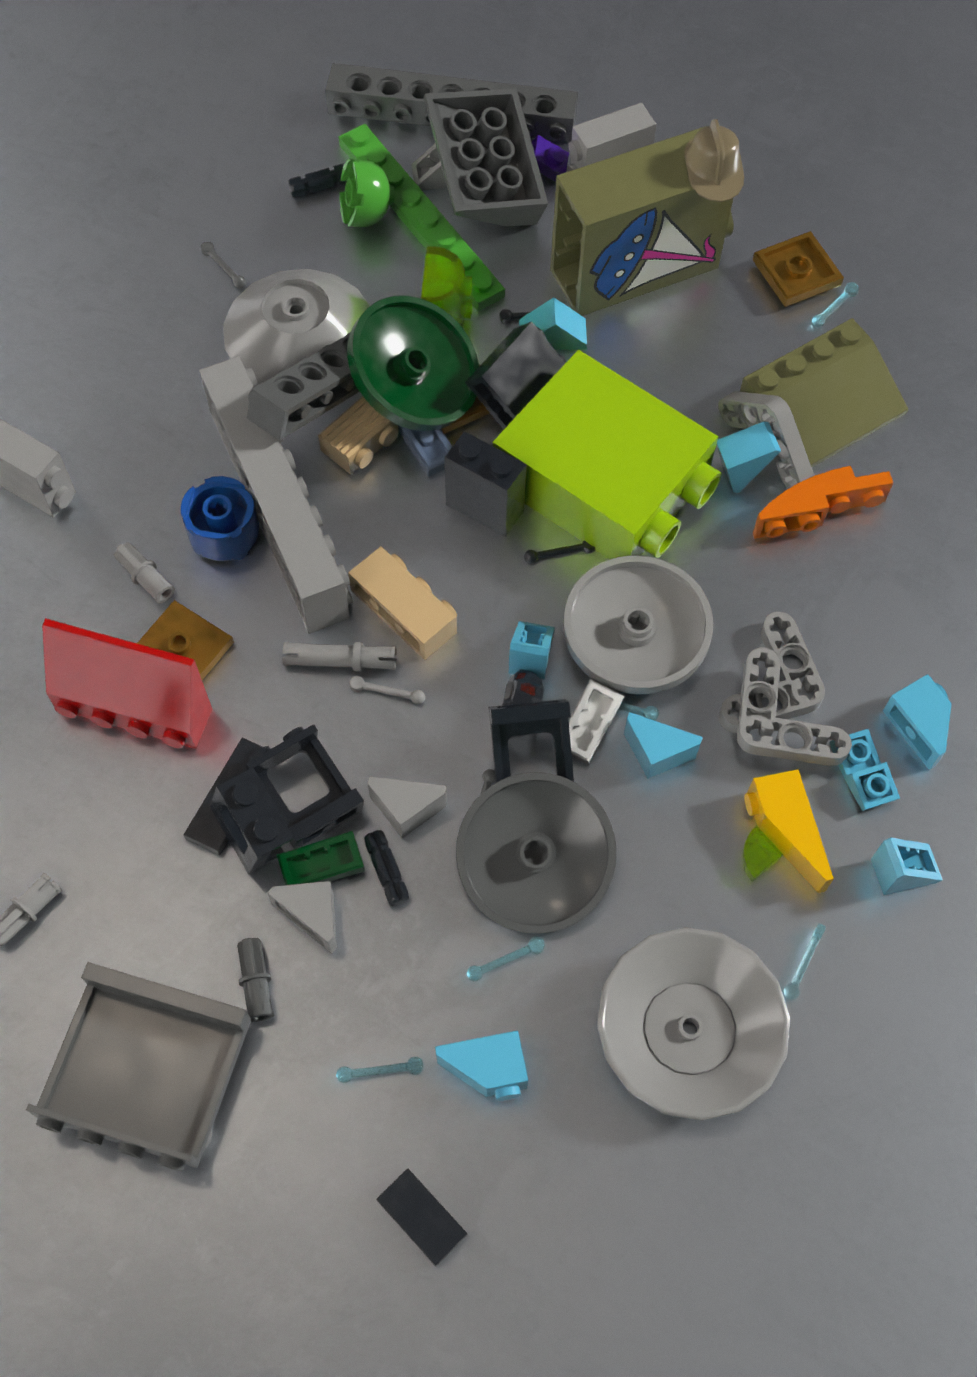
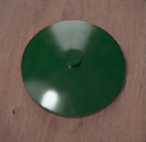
M391 296L369 306L353 325L347 346L350 372L364 399L383 417L408 429L433 431L453 424L472 406L476 395L465 382L479 367V360L469 336L460 324L446 311L421 298Z

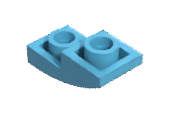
M869 729L849 734L852 743L851 750L846 759L841 764H838L862 811L900 799L887 762L881 764ZM832 740L829 744L832 752L836 753L838 747L835 746V741Z

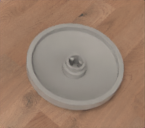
M622 556L594 566L576 582L565 605L563 633L572 658L590 678L607 688L619 692L652 694L666 691L681 684L700 667L707 655L713 635V614L702 588L689 574L667 561L649 556Z

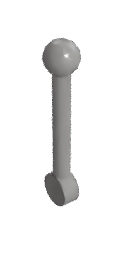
M354 676L349 681L350 688L354 692H361L365 689L411 699L414 704H422L425 700V694L421 690L410 692L364 682L360 676Z

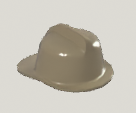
M713 119L709 126L701 129L685 146V160L688 178L695 192L709 201L723 202L731 200L740 193L744 185V172L739 152V140L736 134L726 127L719 126L718 120Z

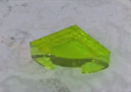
M757 825L747 836L743 847L744 870L752 882L777 863L783 856V853Z

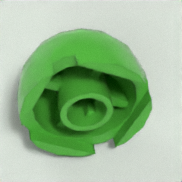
M347 159L340 180L347 181L345 192H340L339 196L342 220L349 227L372 226L380 222L386 215L389 205H393L395 199L394 186L389 184L388 177L383 169L374 162Z

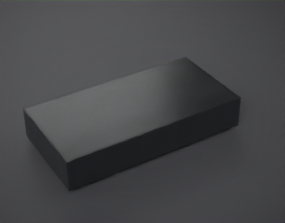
M409 1168L376 1199L435 1267L468 1235Z

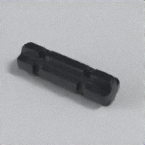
M344 163L333 166V170H330L328 167L304 174L305 178L302 179L301 176L290 178L288 180V187L291 195L297 198L306 195V191H309L311 194L334 187V183L338 185L345 184L347 181H340Z
M376 830L368 833L364 837L368 853L372 854L371 860L382 887H386L384 893L389 905L396 906L406 902L409 899V893L405 883L401 881V873L391 849L388 848V841L384 832Z

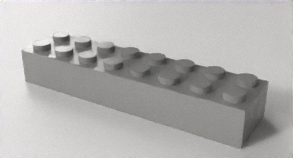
M240 356L200 369L199 372L210 413L242 484L254 500L258 521L308 633L311 634L350 619L348 604L353 603L348 589V585H350L349 577L343 564L337 565L335 561L336 550L329 534L324 536L320 527L323 524L320 514L315 505L311 507L307 500L309 498L308 489L303 478L296 477L294 472L296 465L290 450L283 449L281 444L283 439L278 440L247 419L248 396L251 389L258 384L252 368L245 369Z

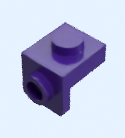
M537 135L532 141V146L539 171L542 175L556 182V176L567 171L569 152Z

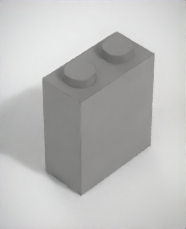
M641 102L572 126V139L569 142L570 165L567 166V172L653 144L657 124Z
M0 419V486L50 516L55 517L62 508L70 504L73 495L76 493L60 453Z

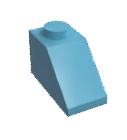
M927 674L893 694L883 712L925 766L931 770L946 752L952 703L949 701L945 689L940 684L935 683Z
M518 1030L435 1046L437 1064L485 1097L495 1095L497 1101L510 1100L521 1096L520 1090L527 1089L528 1076Z

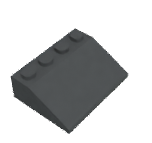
M517 88L425 93L423 98L454 215L505 227L537 224L548 205V200Z

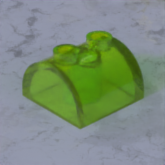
M427 246L421 299L437 305L463 327L465 319H471L472 298H465L472 295V276H465L464 265L456 254L442 247Z

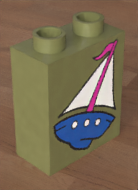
M704 127L556 176L550 271L575 312L584 316L719 268L724 240L733 233L734 224L731 213L733 198L723 202H716L699 196L690 184L685 160V146Z

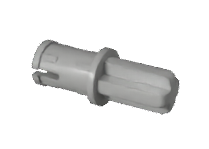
M129 542L117 546L114 557L131 574L132 582L137 585L140 584L158 604L170 599L175 588L156 570V563L152 560H147Z
M43 873L19 898H12L13 904L0 915V946L5 945L30 920L32 922L36 921L37 917L35 915L62 891L54 880L52 882L49 881L51 878L47 874Z

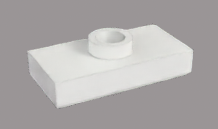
M590 679L568 720L572 756L588 765L624 700L623 695Z

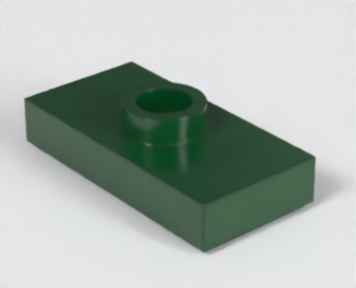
M353 831L277 854L285 885L332 882L365 871Z

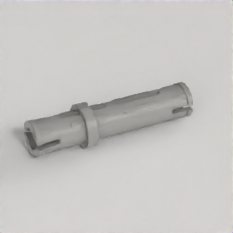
M284 642L282 653L286 654L285 657H282L283 666L353 667V671H362L363 668L396 669L397 658H394L397 655L396 646H364L363 642H354V645Z

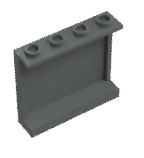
M87 962L81 976L87 984L37 1106L28 1104L26 1110L38 1118L35 1125L41 1128L61 1133L63 1126L78 1131L76 1138L101 1146L103 1139L119 1143L117 1151L142 1159L144 1152L160 1156L158 1164L176 1171L183 1172L185 1165L198 1168L251 1022L247 1010Z

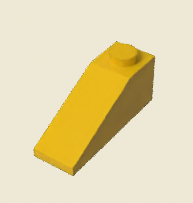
M799 769L753 778L747 793L744 795L745 806L749 816L755 817L758 829L817 893L825 892L834 878Z

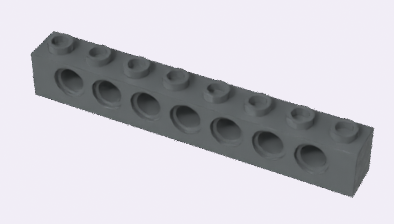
M332 63L325 89L328 114L431 126L423 98L425 93L517 88L530 138L535 139L539 135L546 140L567 143L571 142L572 126H575L578 92L338 63Z

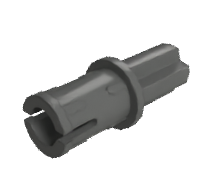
M246 938L237 945L242 978L238 982L239 986L244 988L247 1012L251 1022L264 1021L274 1016L268 987L271 975L266 973L261 940L259 938Z

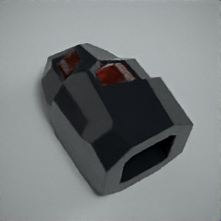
M520 669L510 677L506 684L502 705L543 701L544 686L542 680L532 671Z

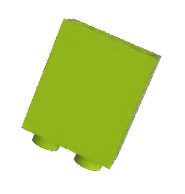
M579 349L492 442L493 447L527 464L525 504L583 542L585 540L595 547V551L609 560L622 556H642L645 551L656 558L662 556L672 544L681 527V521L675 518V515L686 502L697 509L702 508L716 490L722 477V472L711 466L719 436Z

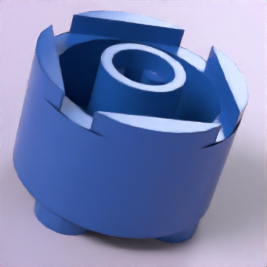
M226 476L210 477L204 479L205 483L197 488L192 486L182 499L181 516L194 552L217 561L244 559L259 535V521L251 494L240 481Z

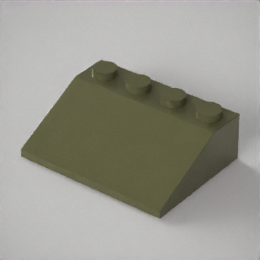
M853 318L743 378L740 392L775 395L785 400L794 417L811 467L818 465L907 414L909 410L874 341Z

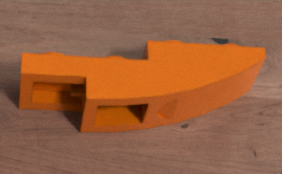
M850 465L833 469L799 482L773 499L758 514L752 532L754 538L765 536L776 538L787 532L798 530L809 532L823 525L828 512L837 514L849 508L878 506L886 501L892 488L893 480L890 472L855 477Z

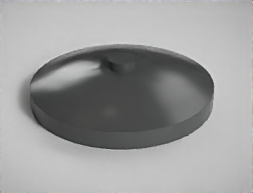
M528 772L517 774L490 786L468 809L457 837V869L469 898L492 921L503 927L523 933L555 932L582 920L594 910L605 896L611 884L616 866L615 835L610 820L602 806L579 784L551 773Z

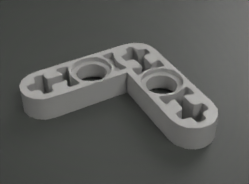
M738 391L732 392L719 400V413L729 426L746 429L763 421L769 422L781 449V452L774 460L781 479L788 489L814 476L794 417L785 400L775 395Z
M773 612L765 618L760 634L764 646L772 649L780 658L778 700L781 702L782 709L776 712V718L791 719L817 710L824 698L825 687L795 620L787 613ZM773 625H777L779 630L785 629L783 640L778 631H771ZM782 641H784L785 645L780 648ZM786 655H795L802 661V667L790 669L785 666L782 658ZM805 676L803 682L801 683L800 678ZM802 684L807 693H814L811 700L806 695H799ZM754 692L748 696L750 703L752 704L753 702L754 707L764 708L761 701L766 697L764 694ZM741 693L726 698L722 703L718 716L719 722L728 732L737 733L738 718L736 716H729L732 708H735L739 713Z
M758 647L748 654L743 668L737 728V742L745 752L755 755L827 766L841 764L848 756L852 746L848 733L834 726L776 718L781 666L780 658L772 649L766 647ZM758 661H764L767 668L763 681H757L759 675ZM754 692L762 693L768 698L769 705L764 708L754 707L750 703L748 696ZM752 728L759 729L758 733L761 735L759 741L752 740L753 737L750 734ZM774 730L778 731L775 745L771 744L773 740L771 735ZM789 732L797 733L803 738L804 746L799 749L791 748L786 745L783 736ZM813 736L816 737L814 744H817L814 751L810 750ZM828 740L835 741V746L838 747L836 753L830 752V747L826 745Z

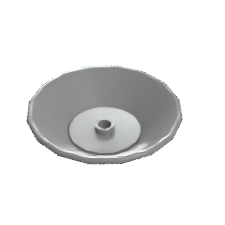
M312 269L278 271L253 282L232 302L223 324L225 350L231 359L240 356L245 369L251 367L257 383H263L277 375L280 371L288 369L303 358L311 356L324 346L330 345L343 338L347 333H350L355 322L370 305L358 288L335 274Z
M684 927L649 935L620 956L602 986L597 1027L606 1061L630 1094L663 1114L703 1121L740 1112L770 1089L787 1057L790 1016L778 980L754 951L723 933ZM685 1022H692L697 1028V1033L687 1034L683 1030V1024Z

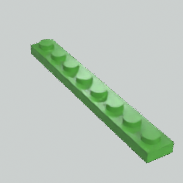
M366 124L339 136V146L350 159L374 162L383 169L388 177L389 184L393 185L395 190L394 203L390 207L477 312L505 298V288Z

